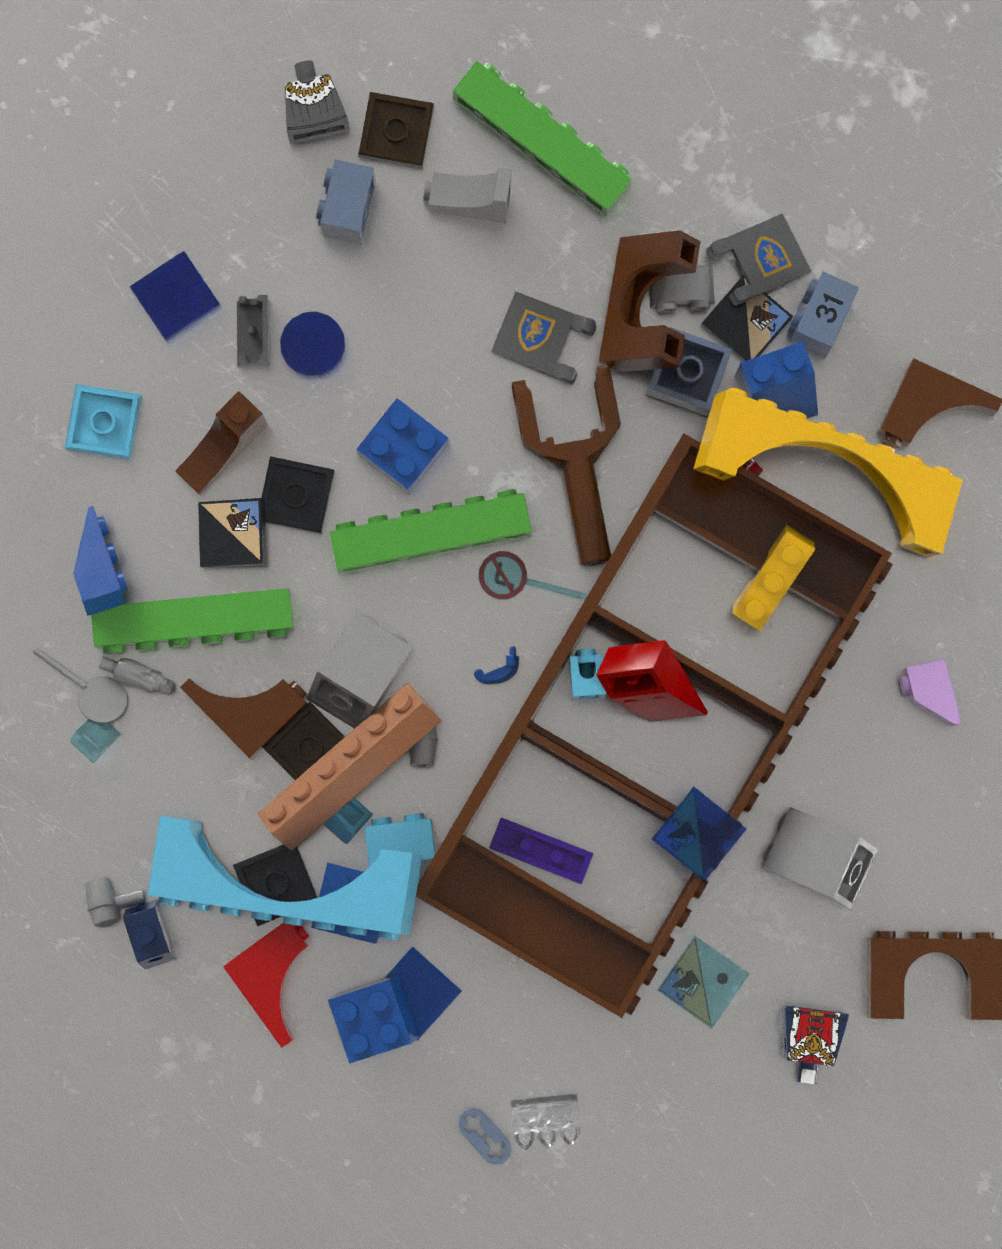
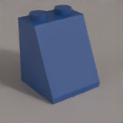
M803 341L740 363L734 376L739 389L748 393L747 397L757 401L759 399L770 400L777 404L778 409L786 412L789 410L801 412L807 415V419L818 416L815 372Z

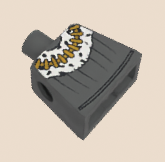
M311 60L296 63L294 67L297 81L285 84L286 126L289 142L350 130L348 117L330 74L316 76L314 63Z

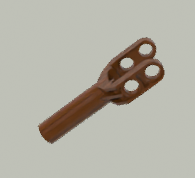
M606 365L595 367L596 379L594 382L603 431L599 432V429H593L589 439L555 445L553 437L546 438L545 442L540 441L531 390L526 386L525 380L511 382L523 447L540 459L547 460L562 471L579 564L584 567L607 563L611 557L594 468L595 462L621 425L610 367Z

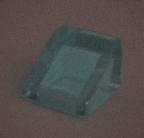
M87 720L75 731L70 742L94 763L121 733L110 723L101 724Z

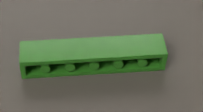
M476 61L454 88L453 99L607 217L631 185L632 179L628 177L629 171L618 162L611 164L603 158V151L595 144L588 142L586 145L577 138L578 132L569 124L563 122L560 125L552 119L551 116L553 114L547 107L539 102L534 105L526 99V92L518 85L511 83L509 86L500 79V72L492 65L486 63L483 66Z
M516 489L497 493L498 498L485 500L484 496H476L465 499V505L453 507L452 502L433 505V511L420 513V509H410L400 512L401 517L388 520L387 515H380L368 518L369 524L356 526L355 521L337 524L336 530L330 531L338 573L530 536L532 535V529L524 493L517 494Z
M289 588L127 603L91 615L94 647L103 649V654L123 652L122 647L136 646V651L156 649V643L167 642L169 648L189 646L188 640L201 639L203 645L222 643L221 637L234 636L235 641L254 640V634L267 633L268 638L287 637V631L294 630L291 591Z

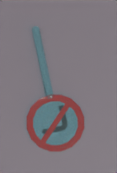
M498 551L490 554L483 560L479 568L478 579L481 588L495 599L507 600L513 598L523 590L525 584L580 599L587 598L586 593L527 578L524 562L517 555L509 551Z

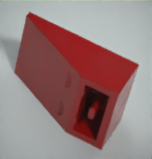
M666 640L608 648L596 676L611 700L649 722L707 715L706 707Z

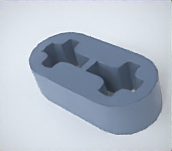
M472 1108L463 1112L459 1120V1129L463 1136L487 1162L495 1165L505 1162L511 1153V1145L507 1137L480 1109ZM469 1115L472 1118L477 1116L482 1118L480 1127L486 1132L482 1137L474 1129L470 1132L466 1130L465 1127L468 1125L466 1118ZM488 1136L495 1143L502 1141L505 1144L502 1148L503 1156L499 1157L495 1154L491 1157L488 1155L490 1146L485 1141Z

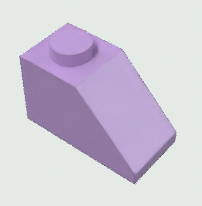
M945 659L907 667L902 670L904 676L899 677L901 690L904 696L909 695L911 703L949 726L961 723Z

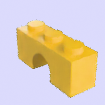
M786 524L768 551V556L761 569L753 579L750 578L732 605V614L761 631L814 552V541Z

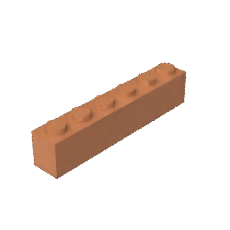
M406 683L257 814L270 833L290 851H293L442 720L428 702L409 683Z

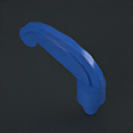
M510 647L509 655H506L505 666L484 674L483 670L477 669L474 672L475 678L483 684H498L511 679L517 673L519 667V656L516 655V647Z

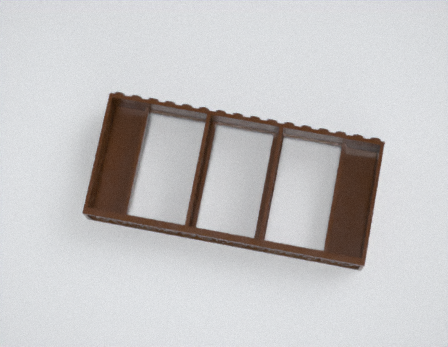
M685 433L682 434L418 883L416 897L621 1018L625 1012L629 1015H632L641 999L636 995L642 983L649 986L658 968L653 966L659 954L663 957L667 955L675 939L670 937L675 926L683 927L692 910L687 908V905L692 897L700 898L709 881L702 879L693 871L653 942L648 944L466 837V834L522 740L529 742L665 823L669 821L679 808L534 723L536 715L588 627L595 628L622 645L658 641L600 607L655 513L663 516L758 572L768 556V551L786 524L815 543L814 552L789 590L836 616L839 620L786 713H782L671 648L694 687L772 732L770 741L720 825L725 830L724 836L716 838L713 835L714 828L698 819L700 843L706 847L702 856L704 876L709 868L712 870L717 869L726 853L721 850L722 845L726 839L730 842L733 841L743 824L737 819L742 811L750 812L759 796L754 791L759 782L765 784L774 771L776 765L771 763L776 753L781 756L785 752L793 736L788 734L792 725L798 727L810 708L804 705L809 696L814 699L818 695L826 681V678L821 676L825 668L831 670L843 652L838 647L841 640L843 639L847 642L851 638L860 622L855 619L858 611L864 614L876 595V592L871 590L875 583L881 585L893 566L888 561L892 554L888 550L742 466L737 469L736 476L726 480L694 470L701 443Z

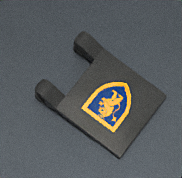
M783 213L734 235L714 241L706 249L711 260L732 251L748 285L735 289L729 295L733 306H738L758 295L811 272Z
M515 291L491 352L573 384L577 377L576 369L558 363L560 354L571 328L592 336L597 325L591 318L571 313Z

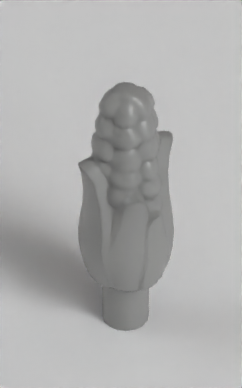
M103 656L98 667L113 673V677L121 684L136 687L148 693H151L153 690L154 692L169 695L176 688L175 683L168 678H164L160 671L151 669L133 659L121 658L118 662Z

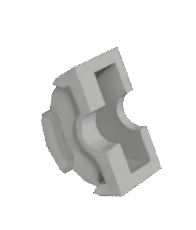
M697 261L696 273L670 275L656 281L649 288L650 308L658 307V312H673L677 310V305L690 304V310L710 309V304H715L712 264L698 265Z

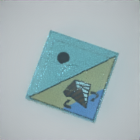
M694 936L657 991L712 1029L749 976V973Z

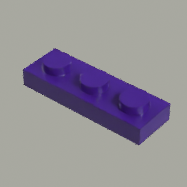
M502 817L489 846V849L582 884L594 854Z

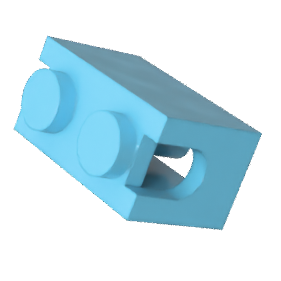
M596 649L576 650L575 656L569 658L572 701L606 697V691L596 676L603 661V654H596Z
M424 813L404 815L405 822L391 823V817L371 819L372 826H365L369 867L379 858L380 848L422 855L421 861L433 859L435 847L431 819H424Z

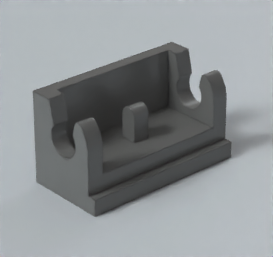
M258 295L255 299L240 296L239 301H237V366H270V301L268 295Z

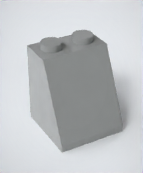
M357 612L318 669L306 699L355 729L377 710L407 662L413 646L408 644L402 636L392 634L380 627L373 618L364 617Z
M790 807L787 814L785 813L778 823V835L774 843L770 844L766 849L763 868L783 879L852 909L878 849L858 835Z

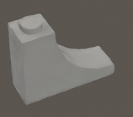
M498 168L494 173L485 175H452L433 172L432 182L426 181L423 201H429L428 206L431 212L506 223L511 195L512 170Z

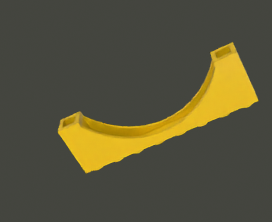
M728 388L715 394L694 470L726 480L736 476L737 469L741 465L768 449L783 446H807L829 451L856 466L880 491L897 523L902 538L899 547L926 557L943 553L963 479L953 476V472L950 469L939 466L929 467L923 464V459L911 455L903 457L895 454V449L887 445L876 444L874 446L865 442L866 438L861 435L840 433L836 431V426L830 423H814L807 420V415L801 412L780 410L777 408L776 403L766 399L754 400L747 397V392L738 388Z

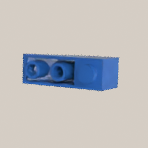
M93 506L88 507L73 572L87 616L125 604L122 592L128 590L122 571L115 573L113 567L114 563L119 562L113 543L106 545L103 537L109 534L104 516L97 517Z

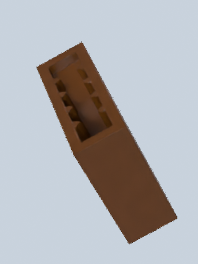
M913 358L906 369L877 434L883 436L882 441L892 447L900 448L901 445L907 447L917 431L933 418L959 410L978 411L994 416L1002 404V399Z
M240 391L215 414L214 423L208 433L188 458L175 470L199 495L268 426L263 413Z
M190 678L180 687L251 760L308 704L303 699L307 693L294 680L288 684L282 679L267 691L241 698L213 694L198 686Z

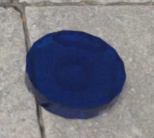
M317 311L304 312L292 318L284 327L280 338L281 354L287 365L297 374L309 378L322 377L332 371L342 361L345 352V337L339 324L329 315Z

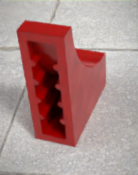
M286 923L280 924L223 966L281 1048L294 1040L283 1014L282 992L284 982L293 962L309 946L306 939L310 937L303 926Z

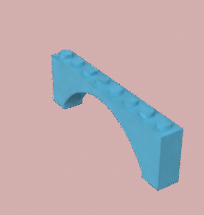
M160 816L148 895L159 897V904L178 906V901L182 900L190 902V909L209 911V906L214 905L221 907L220 913L240 916V911L246 910L252 911L251 918L271 921L272 915L284 916L283 923L303 926V920L315 921L314 928L332 931L335 929V924L347 926L346 933L366 936L367 929L379 931L378 938L398 941L399 934L410 935L422 855L380 848L379 858L354 881L341 889L308 901L281 902L255 893L229 874L210 849L201 831L203 822Z

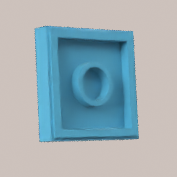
M76 384L65 449L131 460L142 398L141 394Z

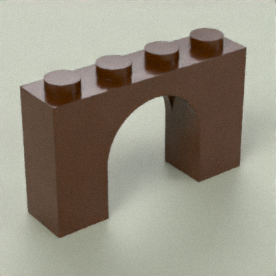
M681 230L620 237L600 349V363L618 372L680 367L685 335L665 325L642 327L640 323V307L648 289L659 279L670 275L696 273L701 241Z
M876 931V938H867V1018L904 1019V982L909 967L915 960L925 954L941 952L957 961L966 978V1019L1002 1020V939H995V932H975V939H962V932H942V938H929V932L909 931V938H896V931Z

